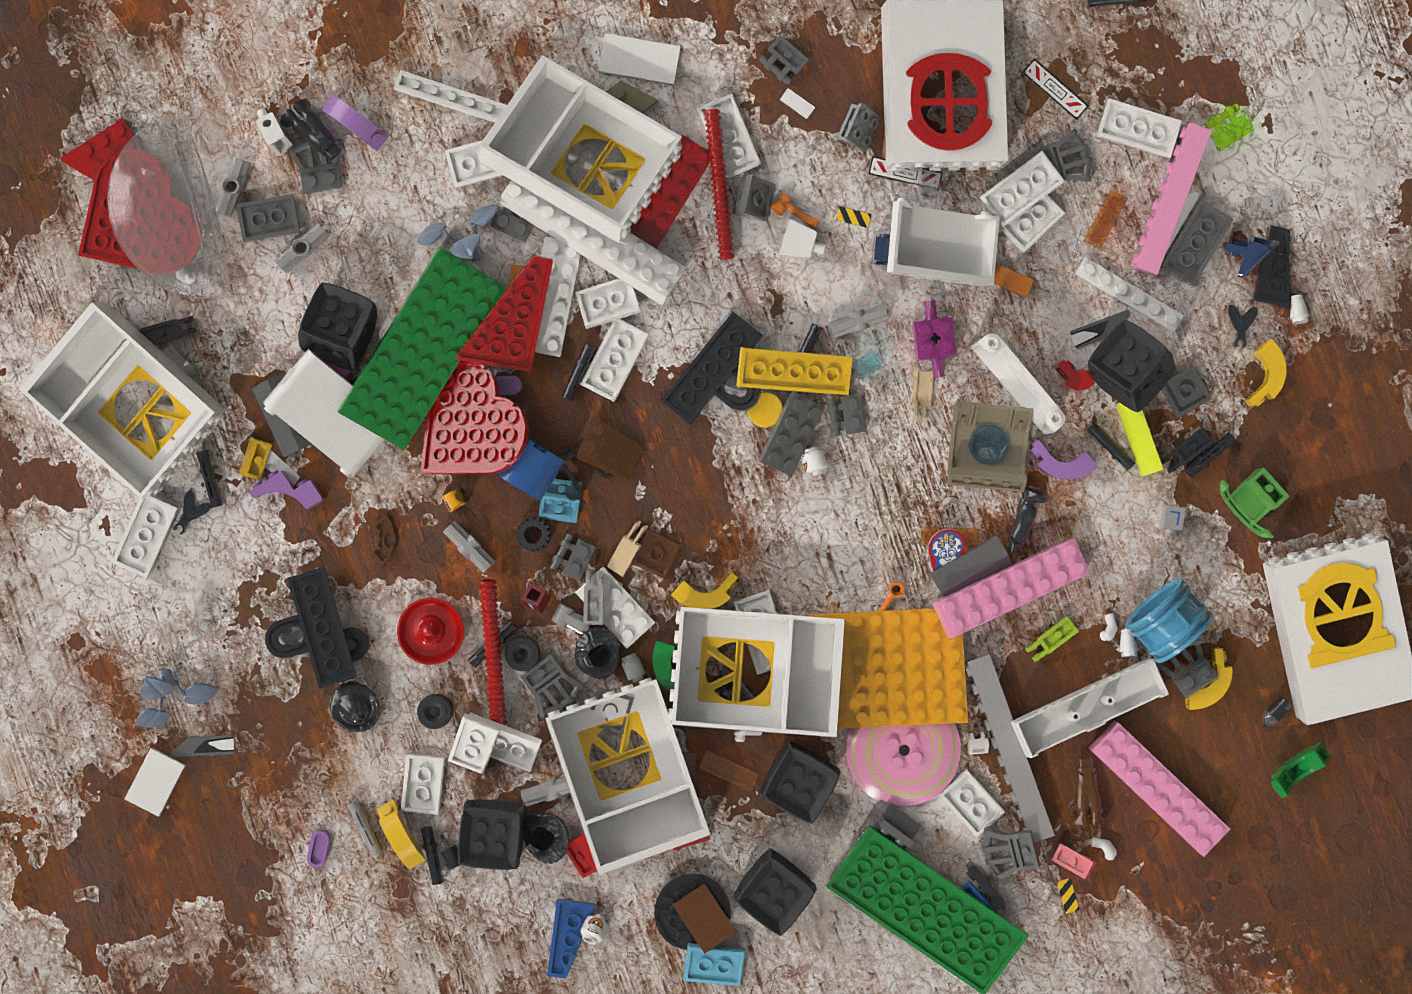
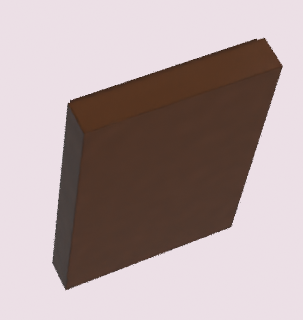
M705 883L673 904L704 954L737 932Z

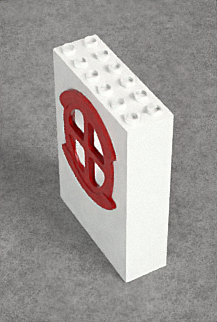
M886 0L881 7L886 169H891L892 172L903 171V168H910V171H922V168H929V171H940L941 168H948L949 171H958L964 167H967L969 171L979 170V167H986V170H997L998 167H1001L1008 161L1003 0ZM942 70L945 74V97L922 98L920 92L925 80L933 72ZM953 70H959L970 78L977 91L976 98L953 97ZM956 105L977 106V115L972 125L962 133H955L953 128V107ZM922 106L945 107V134L937 133L929 127L922 116Z

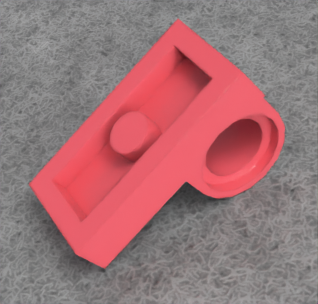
M1061 843L1052 858V861L1084 879L1089 878L1096 864L1091 858Z

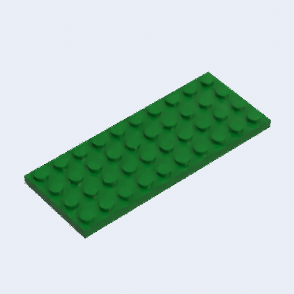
M439 246L337 412L405 450L460 360L456 359L457 354L494 307L506 287Z
M871 825L867 827L826 884V887L981 994L987 993L1029 937L1027 932Z

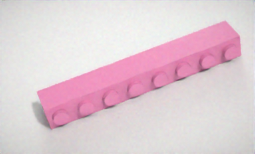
M1191 122L1186 127H1182L1179 134L1181 138L1180 143L1175 145L1172 153L1174 155L1173 162H1169L1165 171L1168 175L1159 187L1161 192L1159 199L1156 198L1152 205V209H1154L1153 215L1148 217L1145 227H1147L1146 233L1140 237L1138 243L1140 245L1139 252H1135L1131 263H1134L1132 269L1153 277L1158 275L1212 130Z

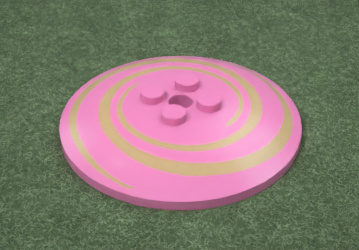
M955 723L850 728L846 740L848 766L858 785L874 799L885 804H893L894 806L918 805L939 795L953 779L961 755L960 737ZM901 745L909 746V753L901 755L899 747Z

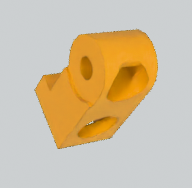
M460 488L442 496L450 512L467 504Z

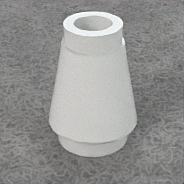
M1303 295L1291 296L1290 320H1292L1293 324L1308 322L1309 313Z
M1132 629L1121 630L1119 649L1121 657L1137 656L1138 647L1135 637L1131 633Z

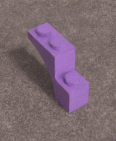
M278 470L269 474V479L265 482L261 480L252 486L253 489L249 491L252 498H258L273 492L284 493L297 499L306 510L325 500L314 480L307 481V479H304L297 484L298 488H295L286 472H279Z

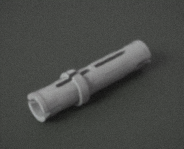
M358 799L347 804V807L354 818L353 823L354 825L357 824L371 856L381 853L383 850Z

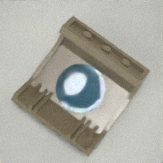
M956 401L953 409L948 454L947 485L1024 492L1027 483L1025 463L1033 408Z

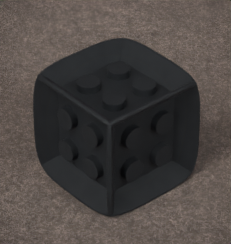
M322 282L314 292L300 323L298 342L301 350L306 352L310 349L326 363L346 370H355L361 362L375 330L378 319L376 304L356 292Z
M1124 320L1095 349L1088 361V370L1094 377L1093 381L1103 391L1128 409L1138 413L1156 397L1170 380L1175 370V363L1171 352L1159 340L1136 324Z
M788 740L771 766L760 789V795L787 813L813 824L831 796L841 771L823 757Z
M467 800L463 805L460 822L458 864L492 870L517 869L520 865L523 848L526 806L508 801Z
M769 848L760 856L741 880L733 897L735 902L750 916L771 932L781 936L793 925L808 906L817 891V887L798 867L778 852Z

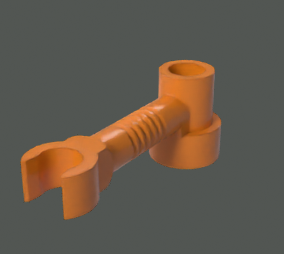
M783 192L777 201H774L770 206V209L780 216H783L785 211L788 210L813 230H816L820 224V221L791 204V197Z
M893 581L889 585V593L878 611H887L893 599L904 594L905 588L901 582ZM894 586H899L898 590H893Z

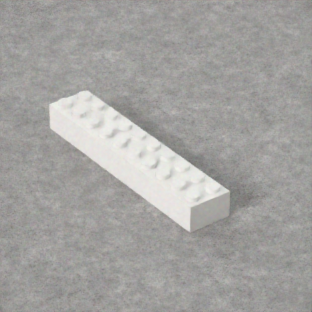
M512 180L502 193L500 204L662 306L684 273V266L635 235L629 233L626 239L622 238L620 243Z

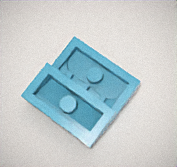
M554 479L541 500L539 518L577 523L580 499L570 501L565 496V493L568 492L572 496L578 494V490L572 484V481Z

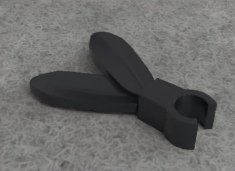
M1229 305L1228 315L1234 329L1237 331L1235 341L1233 342L1234 348L1238 346V340L1242 341V348L1246 347V331L1257 316V307L1249 309L1242 319L1238 309L1234 305Z
M191 490L184 497L183 517L173 527V530H177L178 526H182L183 530L180 532V535L186 532V527L190 521L203 516L211 509L210 503H203L194 508L195 496Z

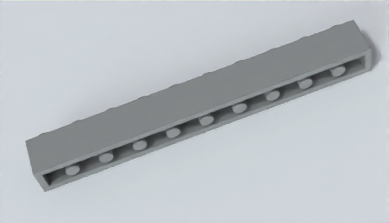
M986 653L966 660L967 666H965V671L968 677H972L973 684H971L974 695L978 694L980 702H977L980 712L986 716L987 720H984L987 731L991 730L993 738H990L993 748L997 749L1000 755L997 756L1000 767L1005 769L1006 774L1003 777L1006 784L1010 785L1013 791L1010 792L1013 803L1018 805L1019 810L1016 813L1019 821L1024 822L1025 828H1023V831L1032 830L1035 843L1055 836L1027 757L1010 722L1013 718L990 654Z

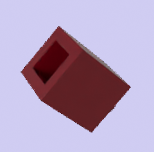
M529 583L521 601L525 607L542 614L551 597L547 590Z

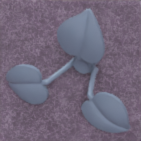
M488 205L477 209L469 218V223L473 224L474 234H470L462 240H456L450 233L444 230L446 224L438 222L428 226L420 234L417 243L424 246L431 245L438 241L442 235H446L454 242L450 249L453 255L476 262L484 256V252L479 246L481 241L476 228L488 223L499 209V205Z
M170 669L158 671L157 678L145 675L140 689V696L146 700L159 699L158 709L148 708L142 711L137 718V726L152 728L161 726L168 721V712L161 711L163 697L172 693L174 686H176L182 696H186L185 702L193 705L209 701L215 696L219 687L206 683H196L189 686L186 692H184L179 686L178 680H174Z

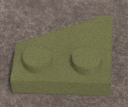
M621 80L605 91L641 113H644L658 102L656 98Z

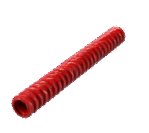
M709 109L704 111V115H706L704 120L707 122L705 124L707 130L705 131L708 133L706 139H708L707 145H709L707 151L710 152L708 154V157H710L709 163H711V166H709V169H711L710 175H712L710 181L713 182L711 184V187H713L712 193H714V196H712V199H714L713 205H715L713 211L716 212L714 214V217H716L715 223H717V226H715V229H717L716 235H718L716 241L719 242L717 247H719L718 253H720L718 259L727 260L735 258V255H733L735 250L732 249L734 243H732L733 237H731L733 231H731L732 225H730L732 219L729 218L731 216V213H729L730 207H728L730 203L728 201L729 195L727 194L729 189L726 188L728 185L726 182L727 176H725L727 173L725 170L726 164H724L726 159L723 158L725 152H723L724 146H722V143H724V140H722L723 134H721L723 128H720V125H722V122H720L721 116H719L721 110Z
M483 579L479 581V585H481L479 589L482 591L480 593L482 597L480 602L483 603L481 605L483 609L481 614L484 621L482 623V626H484L483 632H485L483 634V638H485L483 642L486 644L484 646V650H486L484 655L487 656L485 658L487 662L485 667L488 674L486 675V679H488L487 685H489L487 687L489 691L487 695L490 697L488 699L490 703L488 708L491 709L489 710V714H491L489 719L505 726L507 724L505 720L506 715L504 714L506 713V709H504L506 704L503 703L505 701V697H503L505 692L502 685L504 683V680H502L503 674H501L503 672V668H501L503 664L500 662L502 660L500 656L502 651H500L501 645L499 643L501 639H499L500 633H498L500 631V627H498L500 623L497 621L499 619L497 615L499 610L496 609L498 607L496 603L498 598H496L497 592H495L497 586H495L496 580Z

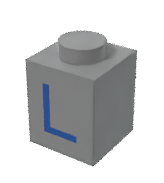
M1163 505L1159 528H1165L1164 532L1176 534V530L1182 531L1186 508Z

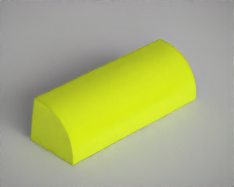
M1121 403L1115 404L1140 475L1145 476L1164 470L1143 411L1141 410L1137 413Z

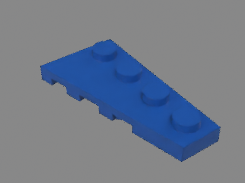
M557 899L547 976L566 979L582 939L581 928L586 918L591 916L595 903Z

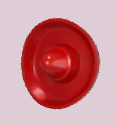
M422 598L411 603L401 614L397 625V638L403 652L412 660L425 665L440 664L452 658L460 649L464 638V624L457 610L448 602L438 598Z

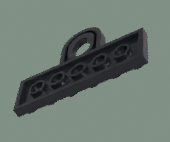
M732 312L660 401L690 425L714 396L735 411L750 410L758 403L761 389L745 387L747 390L746 394L743 397H738L737 395L727 393L725 384L728 379L738 376L740 347L754 348L763 335L736 313Z
M321 567L288 577L287 580L298 615L276 621L270 625L265 634V645L268 651L282 659L292 658L309 652L319 689L357 678L326 568ZM298 627L302 630L303 639L299 644L292 646L289 644L283 645L279 642V636L285 633L288 628Z

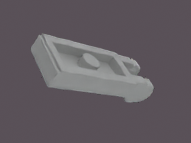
M586 570L583 625H603V571H598L597 573L598 586H590L592 574L591 571Z

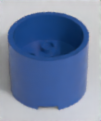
M528 438L526 448L519 460L512 467L497 473V475L541 501L565 461Z

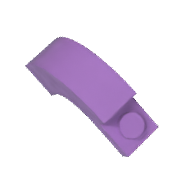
M333 94L321 109L377 152L389 137L366 117Z
M1039 439L1030 444L1032 454L1037 459L1039 457L1041 459L1035 465L1051 477L1076 479L1091 473L1098 467L1087 452H1082L1069 462H1060L1049 454Z

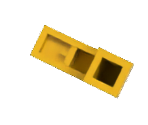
M1272 339L1266 340L1253 352L1264 367L1265 378L1262 385L1245 400L1249 407L1262 404L1266 400L1265 396L1268 399H1274L1284 385L1286 361L1281 349Z
M732 572L716 590L707 593L695 590L684 580L671 596L686 607L713 609L721 606L731 598L726 591H732L736 587L738 577Z
M1211 648L1212 667L1218 675V679L1185 699L1187 709L1194 710L1211 706L1220 700L1228 690L1232 679V667L1224 666V663L1227 662V657L1223 648Z
M391 800L377 808L380 825L390 845L403 864L410 870L426 861L420 844L408 831L397 803Z

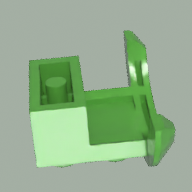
M1265 468L1256 469L1231 493H1229L1228 484L1221 480L1220 493L1231 511L1257 535L1273 538L1274 536L1269 530L1260 527L1256 523L1270 510L1278 508L1289 495Z

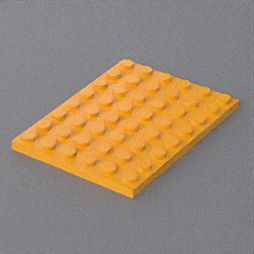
M935 609L808 614V617L845 619L837 729L968 723L963 634L954 638H948Z

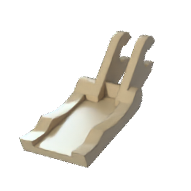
M916 369L914 371L911 409H914V426L917 423V409L922 410L921 426L925 425L926 410H931L933 371L927 372Z
M641 521L634 524L628 535H624L607 565L609 569L624 577L636 553L641 548V544L638 542L648 528L647 525L643 526L634 540L631 539L639 528Z

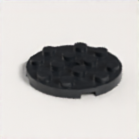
M695 873L680 875L670 880L658 894L654 909L655 923L661 936L672 946L687 951L688 943L698 944L673 904L704 883L730 920L731 907L728 896L724 889L710 877Z

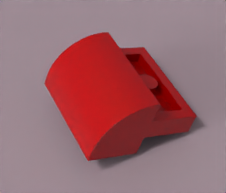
M1060 360L1052 366L1063 378L1064 382L1059 386L1065 391L1079 392L1095 384L1093 375L1087 369L1085 371L1083 369L1074 371L1076 368L1069 360Z
M583 832L569 842L567 855L582 878H585L597 872Z

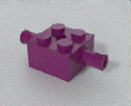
M931 300L930 304L929 301L923 302L926 319L913 322L912 331L916 361H931L933 378L945 377L943 359L956 356L957 351L952 317H937L936 300ZM933 334H935V337H938L939 339L936 342V344H934L933 341H930V338L933 336Z

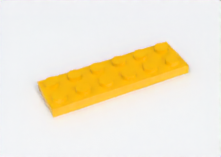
M740 347L736 386L849 395L853 357Z

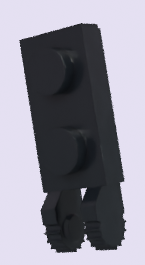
M193 316L172 319L139 329L140 333L154 345L180 339L183 336L197 332L196 328L193 327L183 331L180 328V324L194 321Z
M1201 427L1173 448L1160 461L1164 464L1174 456L1177 458L1178 462L1167 469L1170 474L1180 466L1187 464L1214 442L1204 428Z
M972 862L966 864L965 866L968 869L966 874L973 882L975 880L979 882L980 886L978 888L985 896L990 895L989 901L996 909H1003L1005 902Z

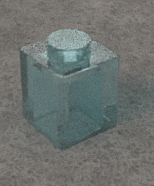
M872 351L853 362L852 365L862 380L883 368L881 366L883 361L878 353L874 354Z

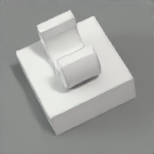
M971 733L968 743L969 755L988 753L989 740L985 738L984 733H980V739H975L974 734Z

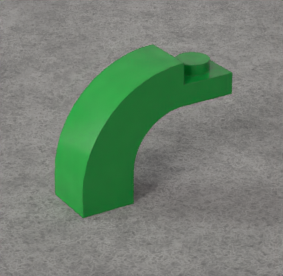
M657 640L653 652V668L659 682L670 692L671 689L675 688V682H671V658L675 645Z
M1321 742L1301 751L1272 774L1273 780L1271 784L1274 790L1278 792L1281 798L1288 796L1300 780L1312 772L1326 767L1332 757Z

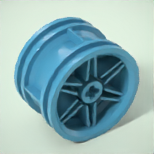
M1176 578L1151 594L1131 613L1125 622L1126 628L1132 629L1131 633L1133 636L1140 639L1148 649V653L1154 655V660L1158 663L1174 657L1188 647L1208 628L1214 619L1213 613L1207 611V606L1198 601L1191 593V588L1188 585H1184L1185 582L1182 578Z

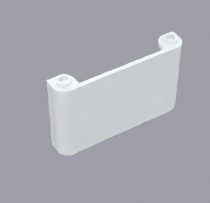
M897 198V201L893 202L887 273L974 286H994L1000 217L992 216V212L982 211L981 215H970L913 206L909 199Z
M990 333L970 346L1020 407L1033 408L1032 422L1043 435L1054 433L1065 423L1064 413L997 334Z
M308 349L292 367L296 371L283 385L280 381L263 401L264 409L272 416L276 414L341 467L339 470L347 477L349 475L354 476L385 439L337 412L353 385Z

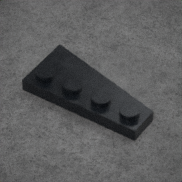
M1270 225L1266 240L1279 241V245L1260 263L1252 301L1291 309V302H1289L1290 229Z

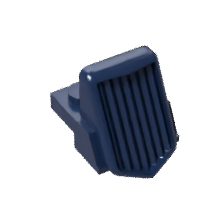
M1251 235L1248 243L1230 237L1226 246V251H1229L1228 254L1235 257L1244 256L1237 277L1244 278L1248 276L1279 245V241H1269Z

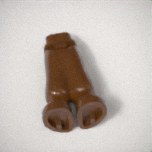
M1078 759L1074 808L1077 811V815L1071 818L1070 825L1107 824L1106 817L1100 813L1103 805L1093 759ZM1088 809H1090L1091 813L1090 819H1088Z

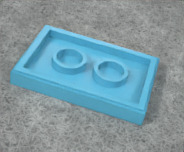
M688 943L683 981L740 986L745 948L715 946L704 954L698 944Z

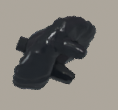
M595 627L584 632L576 642L574 650L575 663L584 674L602 679L608 678L616 672L621 660V644L608 629Z
M352 681L342 683L335 689L330 708L332 718L339 726L355 733L365 732L375 726L381 714L379 700L375 692L364 684Z
M534 813L524 823V842L527 850L534 858L544 864H553L566 855L570 840L567 826L562 819L551 813Z

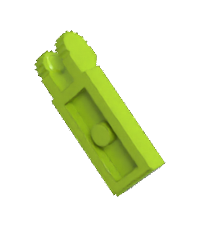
M1066 615L1037 637V640L1028 645L1025 650L1030 652L1041 644L1044 650L1035 654L1032 658L1036 662L1046 654L1053 652L1078 633L1079 630Z

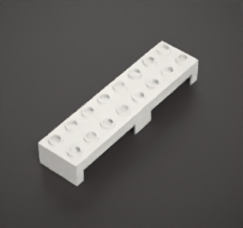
M1147 658L1010 722L1025 756L1033 758L1038 756V753L1082 732L1092 731L1105 725L1106 721L1158 697L1163 698L1169 695V692L1154 659Z

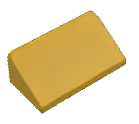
M251 437L239 473L243 476L261 480L272 444Z

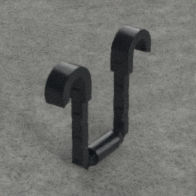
M580 446L564 454V457L561 459L569 461L575 457ZM563 463V471L578 490L576 496L570 495L569 492L565 493V496L570 501H577L582 496V488L566 464ZM595 467L603 478L610 479L614 477V475L605 473L603 470Z

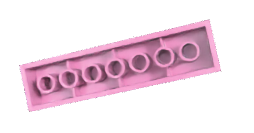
M1070 538L932 602L947 637L954 638L1090 574V571L1075 538Z
M1115 720L1088 748L1203 857L1230 830L1222 820Z

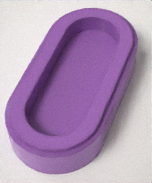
M495 376L499 387V396L516 395L521 391L522 382L518 377Z
M317 830L311 836L307 862L313 868H320L327 861L331 836L326 830Z

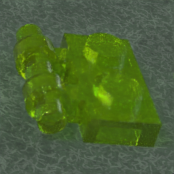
M1237 103L1227 106L1223 112L1211 116L1209 121L1204 123L1205 128L1210 129L1213 127L1216 132L1210 135L1220 152L1254 131L1244 114L1238 118L1236 117L1235 112L1240 110V106ZM1228 118L1230 123L1222 127L1220 122Z

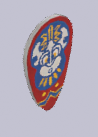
M954 529L939 530L928 542V555L933 571L965 553L964 537Z

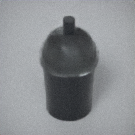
M1280 696L1270 707L1263 711V724L1261 727L1279 724V721L1292 705Z
M443 834L440 835L441 841L438 844V851L441 853L449 869L452 870L460 866L458 864L456 842L451 838H445Z

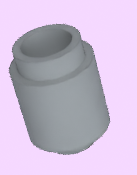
M636 653L621 658L623 662L622 667L628 681L632 680L634 683L644 679L643 675L646 672Z

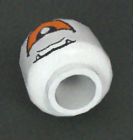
M819 447L805 450V453L801 456L805 472L812 473L813 476L824 474L823 470L828 467L825 451L819 449Z
M595 914V916H588L580 932L584 941L595 945L604 940L609 927L603 916Z

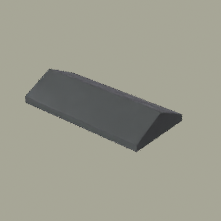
M287 372L270 378L252 388L284 458L313 445L276 414L272 416L264 409L263 401L285 377Z
M996 535L931 572L930 575L941 596L945 597L1011 566L1012 563Z

